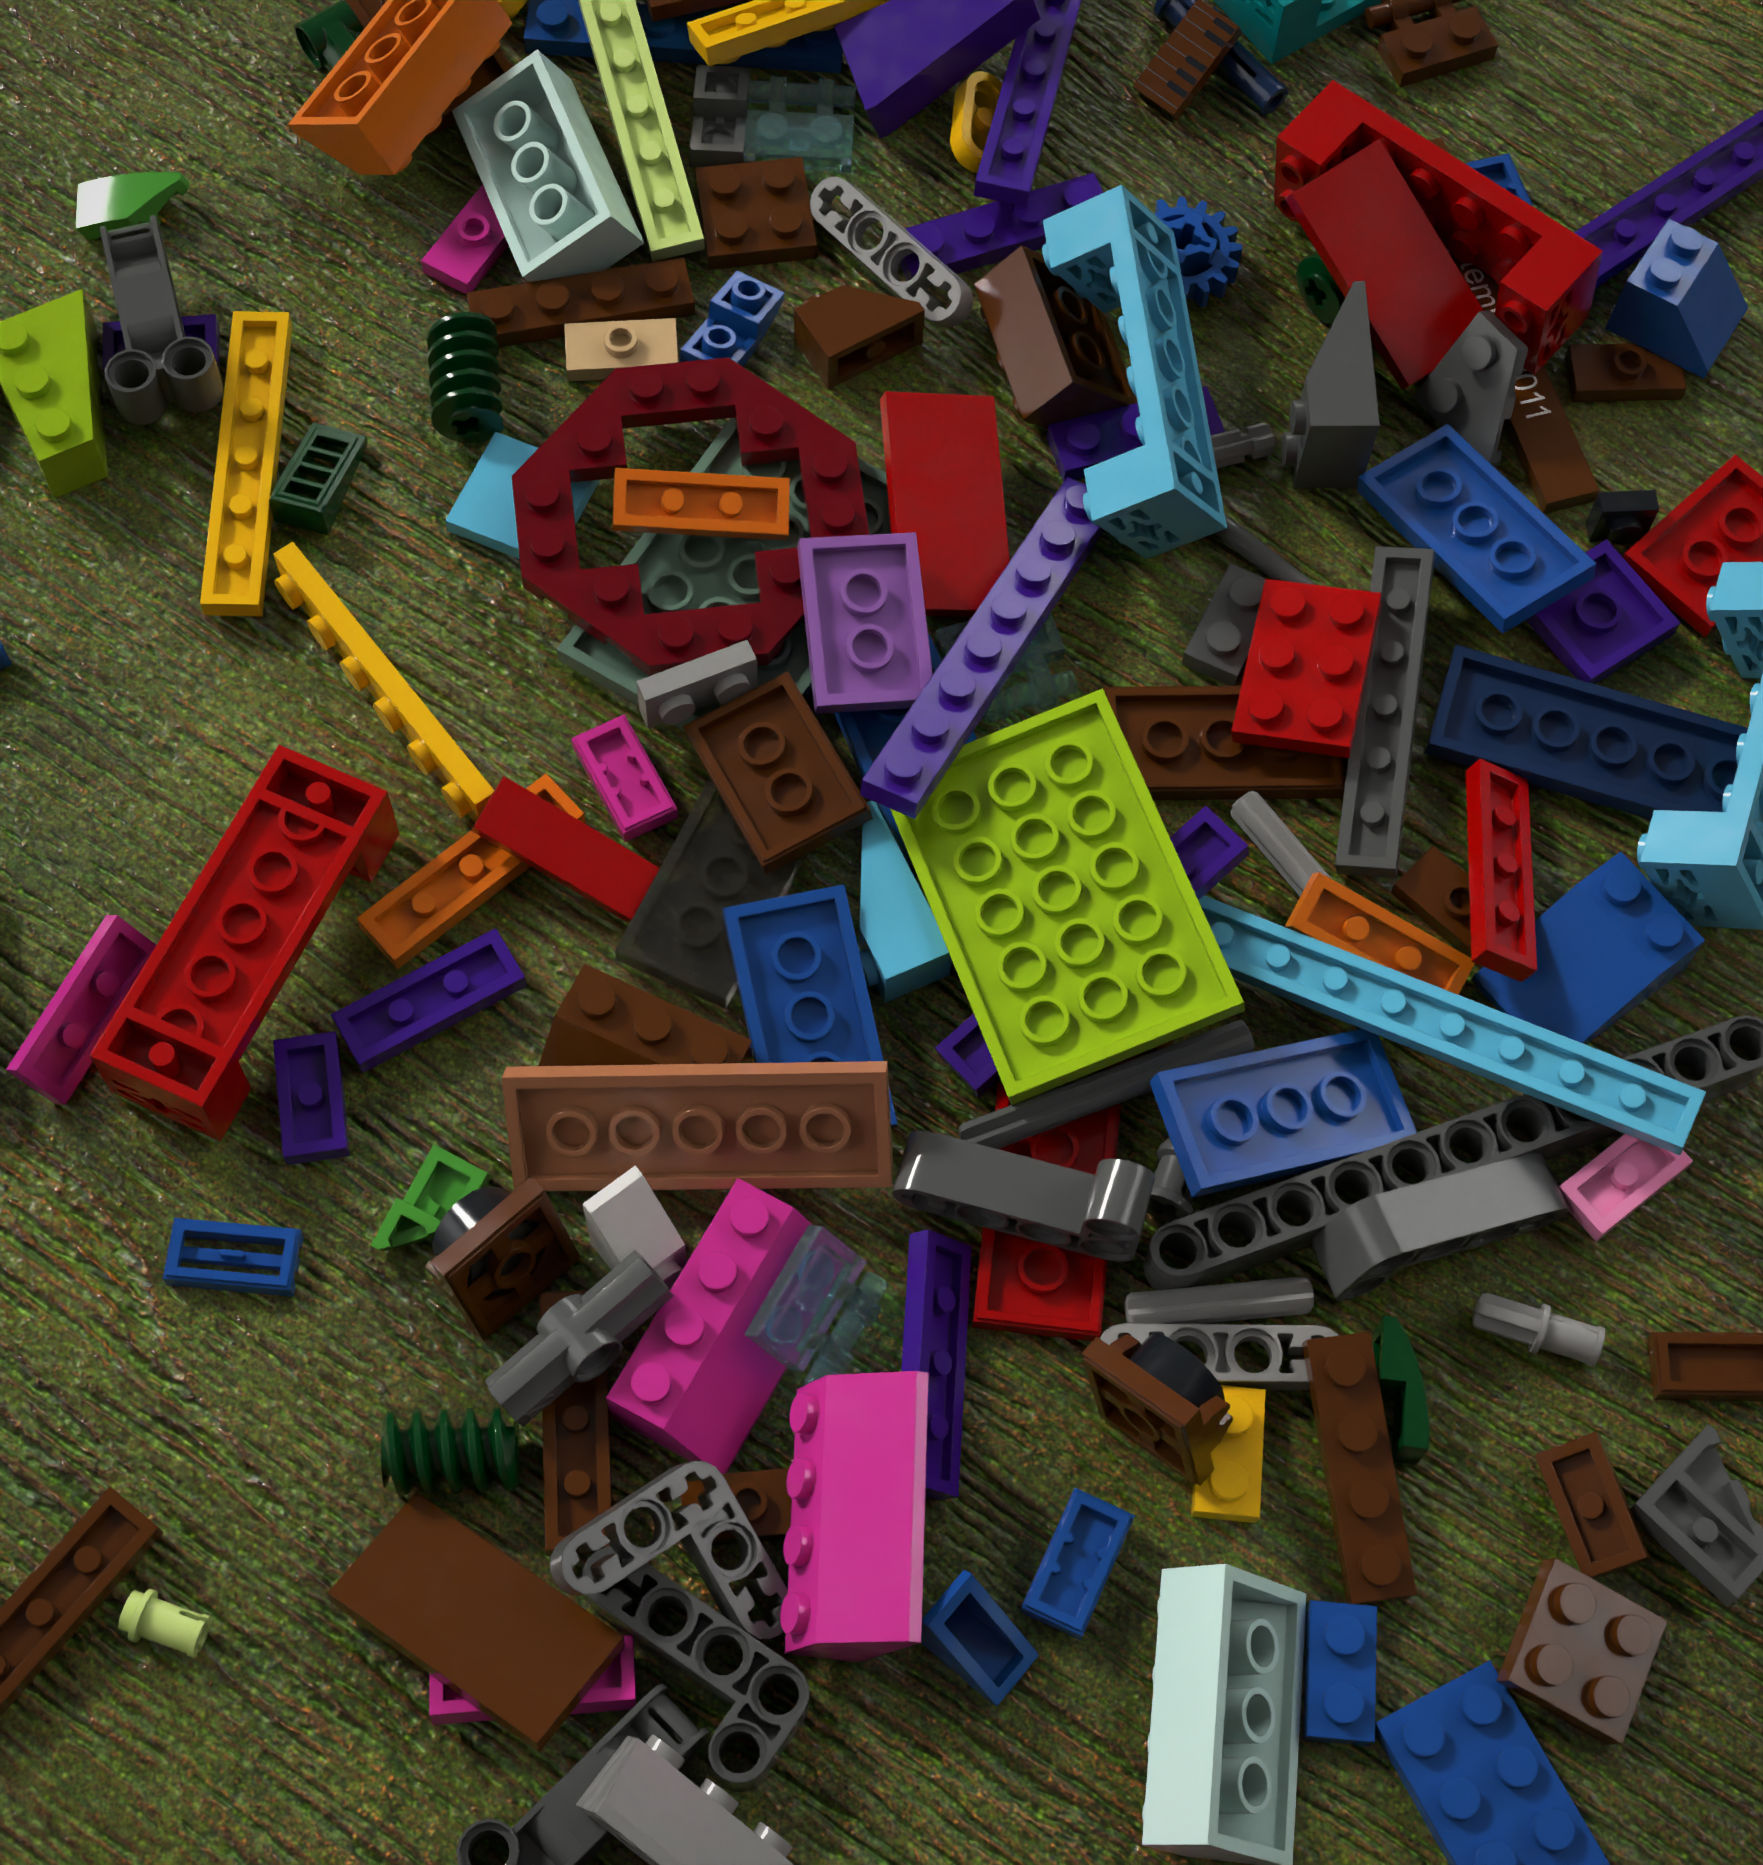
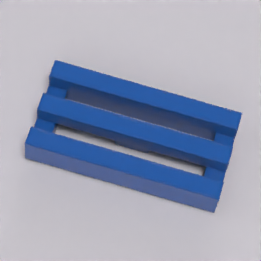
M174 1218L163 1280L168 1286L294 1297L296 1287L294 1277L295 1272H298L300 1259L298 1254L299 1248L303 1246L304 1235L301 1229ZM185 1238L284 1246L283 1255L239 1250L184 1246ZM181 1262L277 1270L280 1271L279 1276L186 1268L180 1267Z

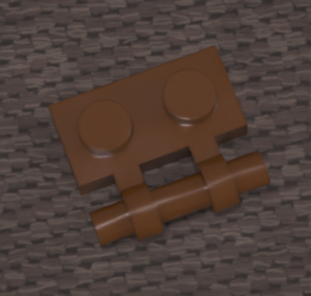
M1381 0V4L1365 8L1364 17L1370 29L1385 24L1390 32L1381 34L1377 49L1400 88L1494 59L1498 44L1476 6L1456 11L1453 4L1465 0ZM1428 12L1432 18L1414 24L1410 17Z

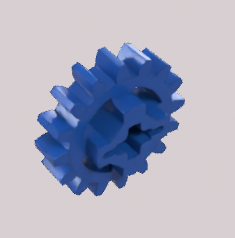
M1179 197L1176 207L1169 208L1163 199L1157 200L1155 215L1174 232L1186 303L1188 299H1194L1201 308L1206 307L1209 292L1218 298H1222L1225 296L1227 283H1235L1243 250L1242 245L1236 243L1238 229L1236 226L1223 228L1226 213L1219 211L1210 216L1206 213V201H1200L1194 209L1187 206L1185 197Z

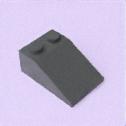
M1365 281L1353 282L1306 376L1300 400H1292L1289 415L1290 432H1284L1282 435L1281 461L1283 466H1291L1293 489L1357 488L1358 476L1366 471L1380 423Z

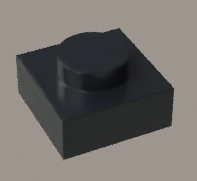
M1656 490L1599 492L1585 522L1589 542L1605 541L1607 539L1613 544L1621 545L1640 540L1649 532L1659 511Z

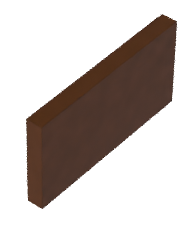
M1241 685L1103 687L1153 801L1238 800L1250 791L1259 793L1263 799L1343 798L1345 790L1343 757L1233 742L1231 730Z
M417 1492L328 1591L331 1603L538 1752L543 1749L625 1647L624 1636Z

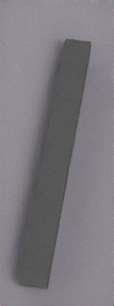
M1748 1015L1735 1017L1622 1059L1706 1091L1702 1102L1705 1103L1747 1087L1763 1071V1020ZM1730 1045H1737L1745 1049L1752 1061L1743 1060L1736 1056L1731 1050ZM1680 1064L1691 1069L1696 1075L1697 1081L1687 1080L1682 1077L1676 1070L1675 1065ZM1523 1094L1169 1222L1158 1228L1151 1239L1143 1265L1145 1278L1151 1287L1156 1290L1205 1286L1312 1247L1310 1240L1341 1211L1350 1206V1204H1346L1339 1199L1335 1192L1336 1187H1352L1364 1199L1379 1193L1413 1185L1399 1180L1393 1172V1166H1408L1416 1172L1419 1181L1424 1182L1534 1152H1542L1545 1160H1549L1622 1132L1587 1119L1585 1122L1576 1121L1569 1117L1564 1109ZM1514 1124L1523 1127L1530 1134L1532 1142L1516 1140L1510 1135L1506 1125ZM1450 1145L1465 1146L1474 1154L1476 1162H1461L1451 1153ZM1285 1206L1297 1209L1305 1217L1306 1224L1302 1226L1286 1224L1278 1216L1277 1209ZM1227 1227L1236 1228L1247 1237L1248 1245L1240 1248L1231 1247L1222 1241L1218 1231ZM1169 1248L1179 1249L1187 1255L1191 1265L1184 1269L1171 1268L1163 1262L1159 1252Z

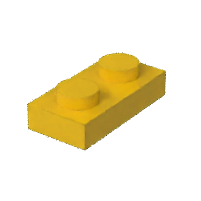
M1221 1385L1225 1401L1230 1404V1409L1227 1413L1233 1417V1421L1221 1442L1211 1452L1215 1470L1201 1486L1193 1484L1191 1517L1257 1523L1260 1518L1266 1389Z

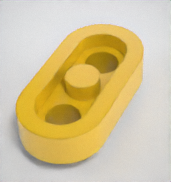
M984 71L972 73L957 87L954 95L950 145L956 160L963 167L974 173H978L1002 88V83L999 79Z

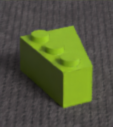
M83 289L0 321V387L54 498L108 477L104 416L101 411L99 388L101 387V375L98 367L96 347L98 334Z

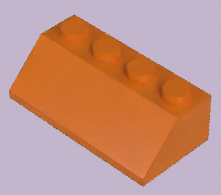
M387 0L288 123V126L296 135L359 175H395L409 165L412 160V152L426 135L433 132L442 121L441 115L454 98L468 89L471 84L472 75L484 60L491 57L498 50L500 39L513 23L498 0Z

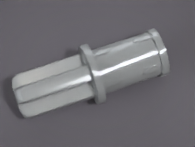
M1482 1293L1477 1300L1473 1312V1326L1476 1329L1526 1344L1530 1353L1537 1354L1539 1349L1584 1362L1586 1365L1593 1367L1596 1365L1602 1351L1605 1339L1604 1327L1592 1326L1551 1313V1306L1544 1303L1538 1309L1497 1295Z

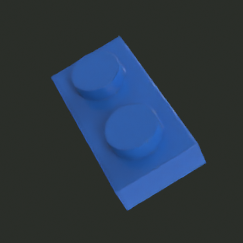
M1310 1600L1306 1605L1303 1740L1371 1746L1375 1742L1377 1606Z

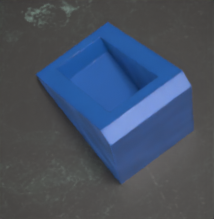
M966 1570L961 1572L922 1619L921 1643L995 1706L999 1705L1039 1656L1037 1651L977 1579Z

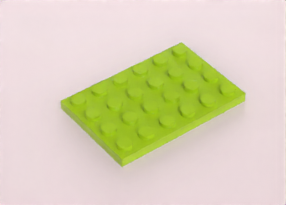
M1103 688L964 744L916 819L890 809L1011 1105L1245 1011L1242 996Z

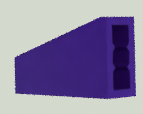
M891 0L834 25L864 108L880 139L903 125L1041 18L1034 0Z

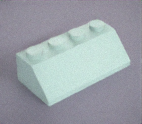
M538 49L452 110L522 278L530 282L603 271L644 244L572 79Z
M1228 1564L1162 1569L1160 1597L1157 1604L1158 1628L1155 1665L1152 1673L1153 1697L1150 1733L1147 1742L1148 1767L1145 1803L1142 1811V1845L1186 1857L1255 1865H1293L1306 1593Z

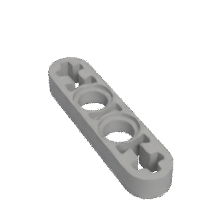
M840 177L826 178L815 187L811 195L810 208L816 221L903 299L919 302L925 310V318L942 327L952 328L961 324L968 317L972 310L973 295L967 283L860 188ZM836 196L840 197L841 202L849 210L855 212L850 220L835 212L836 209L832 202ZM881 222L884 230L881 242L875 248L866 250L862 241L866 228L872 223ZM916 253L920 262L918 272L911 280L901 282L898 276V267L901 260L909 254ZM931 284L948 292V297L952 302L947 309L942 308L941 301L932 293L926 291Z
M1124 1323L1113 1325L1104 1331L1099 1339L1110 1345L1128 1333L1142 1344L1149 1335L1157 1333L1177 1343L1190 1341L1199 1345L1205 1354V1366L1211 1371L1220 1385L1266 1390H1310L1305 1360H1291L1286 1368L1287 1373H1280L1279 1369L1283 1357L1280 1342L1288 1343L1286 1356L1304 1355L1302 1343L1305 1340L1339 1335L1327 1327L1317 1325ZM1248 1341L1256 1342L1263 1346L1268 1352L1270 1360L1268 1368L1259 1373H1249L1241 1369L1234 1357L1236 1346Z

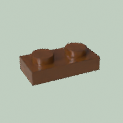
M1598 1432L1590 1433L1535 1454L1571 1549L1583 1574L1595 1580L1650 1560L1612 1462Z

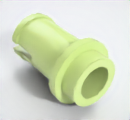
M148 1589L145 1593L134 1590L123 1607L118 1629L128 1632V1640L138 1642L142 1637L195 1658L207 1638L212 1621L211 1616L207 1614L202 1615L157 1598L158 1593L156 1590Z

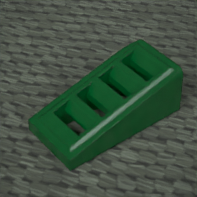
M313 422L277 481L269 499L274 521L329 535L368 444L367 436ZM324 442L346 449L342 454L320 448V445ZM317 458L336 463L337 465L333 469L314 464L313 461ZM309 474L328 480L323 484L306 478ZM303 490L318 494V497L313 499L299 494Z

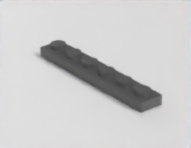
M1375 547L1370 591L1381 593L1382 605L1351 757L1348 759L1335 861L1337 874L1397 878L1435 565L1434 549Z

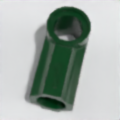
M343 0L330 5L294 26L297 40L310 62L318 69L325 66L329 72L363 31L355 13Z

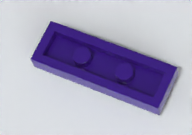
M1207 386L1202 387L1210 435L1225 432ZM1138 403L1048 425L1046 438L1063 482L1067 477L1073 480L1085 478L1084 469L1143 446L1135 425L1136 418L1140 416Z
M495 928L332 1013L331 1017L358 1067L364 1073L527 987L524 974Z

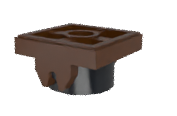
M530 1177L516 1187L510 1195L502 1188L487 1186L474 1190L458 1200L444 1215L437 1227L432 1245L436 1256L424 1267L434 1277L432 1280L438 1288L460 1310L470 1328L484 1341L579 1260L581 1256L545 1190Z
M1127 1333L1110 1345L1096 1337L1082 1352V1356L1100 1417L1192 1484L1201 1486L1215 1470L1211 1452L1221 1442L1233 1421V1417L1227 1413L1230 1409V1404L1225 1401L1223 1388L1196 1356L1166 1336L1155 1333L1149 1335L1141 1344Z

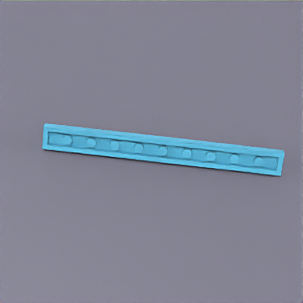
M1203 896L1198 900L1233 978L1681 1155L1706 1091L1207 896Z

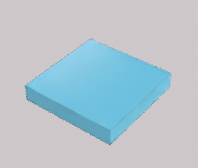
M495 432L445 520L447 531L520 559L512 475L538 448ZM599 480L571 483L575 525L597 487Z

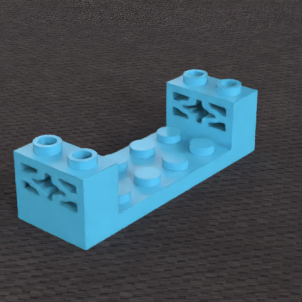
M1119 185L1044 219L1046 244L1042 247V254L1049 271L1054 276H1060L1070 284L1080 298L1088 299L1103 313L1120 306L1122 308L1123 315L1118 318L1120 334L1129 348L1131 366L1127 367V379L1138 401L1140 416L1136 418L1135 425L1143 446L1084 469L1087 492L1083 495V505L1088 518L1094 525L1100 526L1117 538L1121 544L1127 545L1136 553L1148 559L1227 529L1174 232L1123 185Z
M1723 562L1717 584L1712 586L1707 594V615L1710 621H1715L1722 636L1724 652L1726 655H1731L1740 677L1761 678L1760 683H1755L1751 689V719L1747 733H1742L1738 738L1736 747L1738 768L1734 783L1728 784L1724 790L1723 812L1654 810L1648 833L1642 834L1639 839L1637 860L1639 867L1645 871L1650 882L1691 926L1763 930V562Z

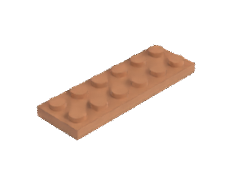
M888 1061L506 1067L502 1076L514 1189L531 1177L545 1191H601L634 1166L643 1174L652 1190L731 1189L737 1178L758 1189L892 1187L893 1156Z

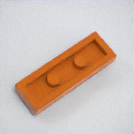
M615 468L612 531L786 541L789 535L790 478Z
M1321 872L1311 875L1285 925L1286 928L1457 995L1461 992L1475 964L1465 954Z

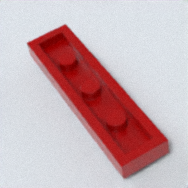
M1480 758L1466 770L1471 962L1523 982L1537 971L1528 779Z

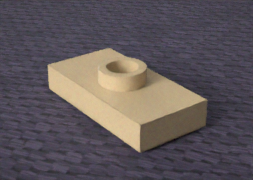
M676 318L564 324L568 381L605 380L616 368L678 362Z

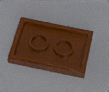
M788 671L682 726L686 737L765 875L873 819L869 806L863 796H860V791Z

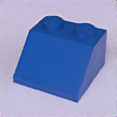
M1668 219L1626 281L1605 329L1704 379L1744 317L1748 306L1719 243L1701 235L1693 228L1683 226Z

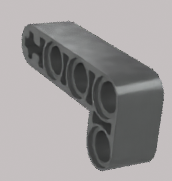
M914 1131L908 1135L892 1195L900 1203L917 1210L1104 1260L1126 1262L1134 1258L1140 1241L1155 1175L1140 1164L1121 1159L1101 1160L1098 1163L1096 1174L1093 1175L939 1133Z
M1534 1152L1364 1198L1341 1211L1310 1240V1243L1336 1301H1345L1379 1287L1401 1268L1541 1229L1561 1219L1570 1210L1542 1152Z
M610 1546L597 1550L587 1559L582 1576L588 1575L593 1579L590 1571L592 1564L605 1555L616 1554ZM645 1563L625 1577L628 1589L642 1599L635 1617H631L635 1612L632 1598L619 1589H612L607 1596L604 1595V1591L595 1595H587L590 1606L598 1615L625 1634H633L635 1641L731 1708L714 1732L709 1743L708 1757L714 1778L722 1787L730 1791L747 1792L757 1788L773 1769L808 1714L809 1685L803 1673L796 1666L648 1563ZM647 1588H652V1589L646 1594ZM666 1606L679 1608L687 1615L685 1627L673 1636H661L650 1628L653 1615L659 1609ZM718 1645H731L739 1650L743 1660L735 1672L728 1675H717L710 1672L705 1666V1658L708 1652ZM774 1683H785L791 1686L797 1692L799 1698L796 1706L790 1712L783 1715H774L767 1712L761 1706L759 1700L762 1692ZM735 1740H746L753 1743L760 1754L757 1764L751 1770L744 1773H734L727 1770L720 1760L723 1749Z

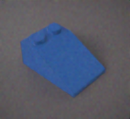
M1620 851L1577 883L1535 921L1537 971L1523 982H1519L1483 967L1472 977L1471 981L1498 1011L1587 1045L1686 969L1705 939Z

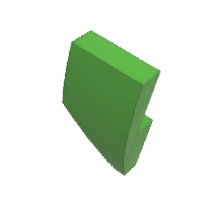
M141 172L114 175L79 183L76 230L89 241L101 237L100 226H106L108 231L137 225L139 221L141 223L151 222V215H156L160 224L158 212L171 196L179 194L183 197L189 189V181L179 172Z
M433 1144L404 1199H395L370 1246L385 1252L433 1239L441 1220L452 1206L472 1191L487 1187L493 1175Z

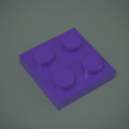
M1607 539L1585 552L1597 563L1592 580L1526 619L1527 623L1576 679L1592 684L1600 682L1674 635L1680 625L1679 620Z

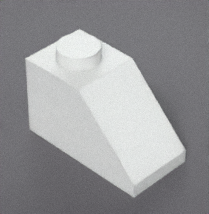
M634 1166L583 1203L590 1242L611 1270L636 1250L670 1288L682 1272V1267L687 1263L685 1244L645 1177Z

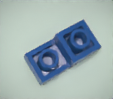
M736 270L710 300L708 318L681 348L679 362L729 357L744 367L778 313L784 301L785 292Z

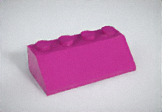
M737 1178L670 1291L674 1296L658 1310L607 1395L606 1400L610 1417L690 1462L706 1461L715 1466L721 1474H727L847 1266L849 1256L794 1207Z
M900 1371L826 1375L797 1389V1395L792 1402L789 1417L791 1429L795 1432L794 1460L789 1467L786 1482L788 1495L792 1498L791 1527L786 1533L783 1547L784 1559L789 1565L788 1593L783 1600L780 1613L781 1627L786 1633L785 1653L859 1662L921 1643L929 1373Z

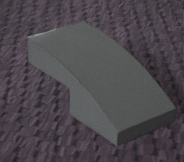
M697 65L693 95V124L689 149L690 167L744 163L749 108L750 67L715 65L709 67L708 65Z

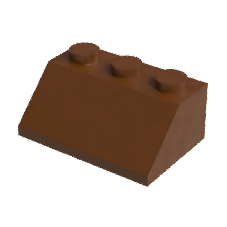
M1021 245L974 284L982 306L980 308L981 317L991 330L998 350L996 353L998 364L1007 374L1014 394V408L1025 422L1047 429L1049 424L1138 403L1137 397L1129 385L1127 371L1105 313L1088 299L1080 298L1074 288L1060 276H1054L1047 268L1042 254Z
M584 963L555 1014L538 1066L753 1063L752 1040Z

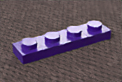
M1090 173L1031 191L1027 207L996 201L905 229L954 273L959 274L1002 261L1021 245L1033 251L1042 249L1043 245L1046 244L1044 219L1104 192L1095 174ZM916 253L905 256L900 262L907 281L911 280L919 270L920 262Z
M928 1229L911 1233L909 1236L901 1371L929 1373L925 1496L936 1500L958 1498L972 1246Z

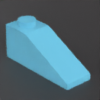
M869 801L867 805L871 810L873 819L862 824L859 953L867 987L875 985L883 1002L886 1003L949 976L952 959L932 910L876 802Z

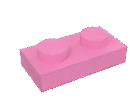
M1624 1134L1561 1184L1559 1189L1569 1207L1571 1215L1597 1242L1684 1172L1693 1160L1684 1150H1682L1681 1155H1677Z

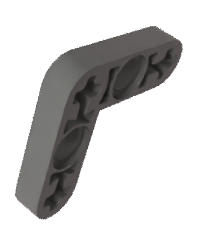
M691 1461L670 1468L566 1536L555 1546L550 1558V1572L554 1582L562 1591L572 1596L595 1595L607 1590L678 1541H681L725 1618L757 1640L771 1639L783 1632L780 1613L788 1589L725 1478L715 1466L706 1461ZM686 1480L689 1482L700 1480L703 1483L705 1490L697 1496L701 1507L697 1503L679 1506L670 1512L663 1502L673 1501L687 1491L688 1485ZM635 1508L646 1511L652 1517L654 1523L652 1540L642 1548L631 1544L624 1532L625 1519ZM603 1528L605 1530V1535L602 1534ZM722 1531H727L734 1535L740 1546V1558L737 1564L730 1570L720 1568L714 1562L711 1554L713 1540ZM606 1544H609L616 1554L605 1555L592 1564L590 1571L593 1579L588 1575L576 1577L573 1574L571 1567L575 1566L579 1561L576 1549L581 1553L599 1550ZM752 1570L754 1571L755 1578L744 1581L747 1588L739 1587L731 1590L729 1586L731 1581L744 1578ZM751 1595L755 1598H768L770 1606L763 1612L766 1622L763 1620L751 1621L749 1619L748 1612L755 1606Z

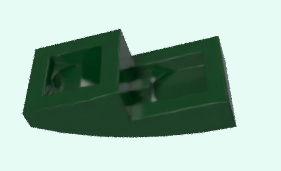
M1384 1316L1373 1332L1372 1345L1382 1397L1394 1399L1391 1450L1393 1462L1417 1465L1429 1450V1416L1423 1378L1414 1350L1398 1318Z

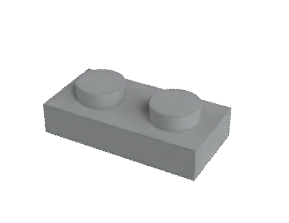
M748 640L636 681L639 710L647 728L649 729L662 723L673 725L683 722L697 710L718 702L726 704L757 688V658Z

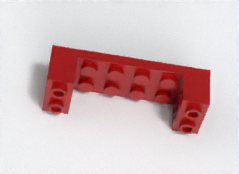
M1332 80L1277 136L1274 205L1279 208L1286 218L1298 222L1285 198L1380 139L1443 244L1448 247L1451 254L1459 261L1471 263L1491 276L1499 285L1495 316L1528 347L1523 368L1535 375L1589 317L1603 251Z
M282 745L277 746L89 1055L112 1093L221 1142L252 1089L239 1063L244 1051L348 874L371 883L400 834L388 791Z

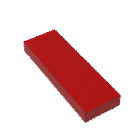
M505 776L502 777L471 829L475 834L627 923L633 919L661 868Z

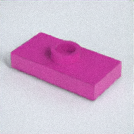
M481 185L421 260L423 273L464 294L472 292L509 246L483 185Z
M625 714L571 738L574 752L624 843L678 818V809Z

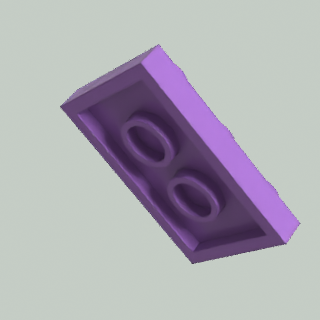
M916 532L799 538L797 551L815 714L911 708L933 675Z

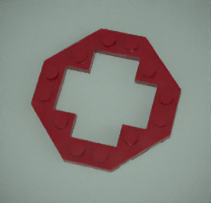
M729 357L616 368L512 475L523 588L540 600L547 598L568 613L570 621L603 644L611 643L631 657L632 664L649 676L748 640L757 658V666L769 665L784 648V641L801 622L805 624L797 547L755 552V568L760 598L758 603L644 614L638 564L580 569L571 483L614 478L615 468H627L623 429L736 418L742 465L799 460L809 538L869 535L855 441Z

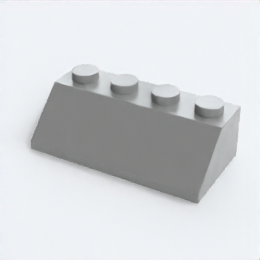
M653 1734L646 1743L642 1742L639 1738L627 1736L576 1803L577 1807L649 1865H794L786 1859L793 1849L787 1841L762 1822H759L753 1831L732 1815L739 1805L733 1797L707 1778L700 1787L695 1785L678 1771L685 1759Z

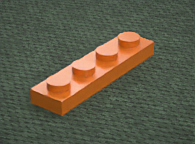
M546 773L526 788L586 824L584 812ZM470 831L356 919L359 928L398 970L531 866Z

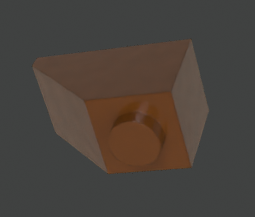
M842 285L825 294H815L806 299L801 306L794 309V342L827 389H830L923 343L925 310L916 301Z

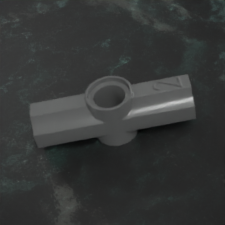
M636 1250L633 1251L584 1295H569L550 1307L538 1322L536 1329L538 1335L485 1380L488 1390L512 1418L524 1427L573 1383L590 1381L606 1371L621 1354L623 1348L621 1342L674 1296L647 1261Z

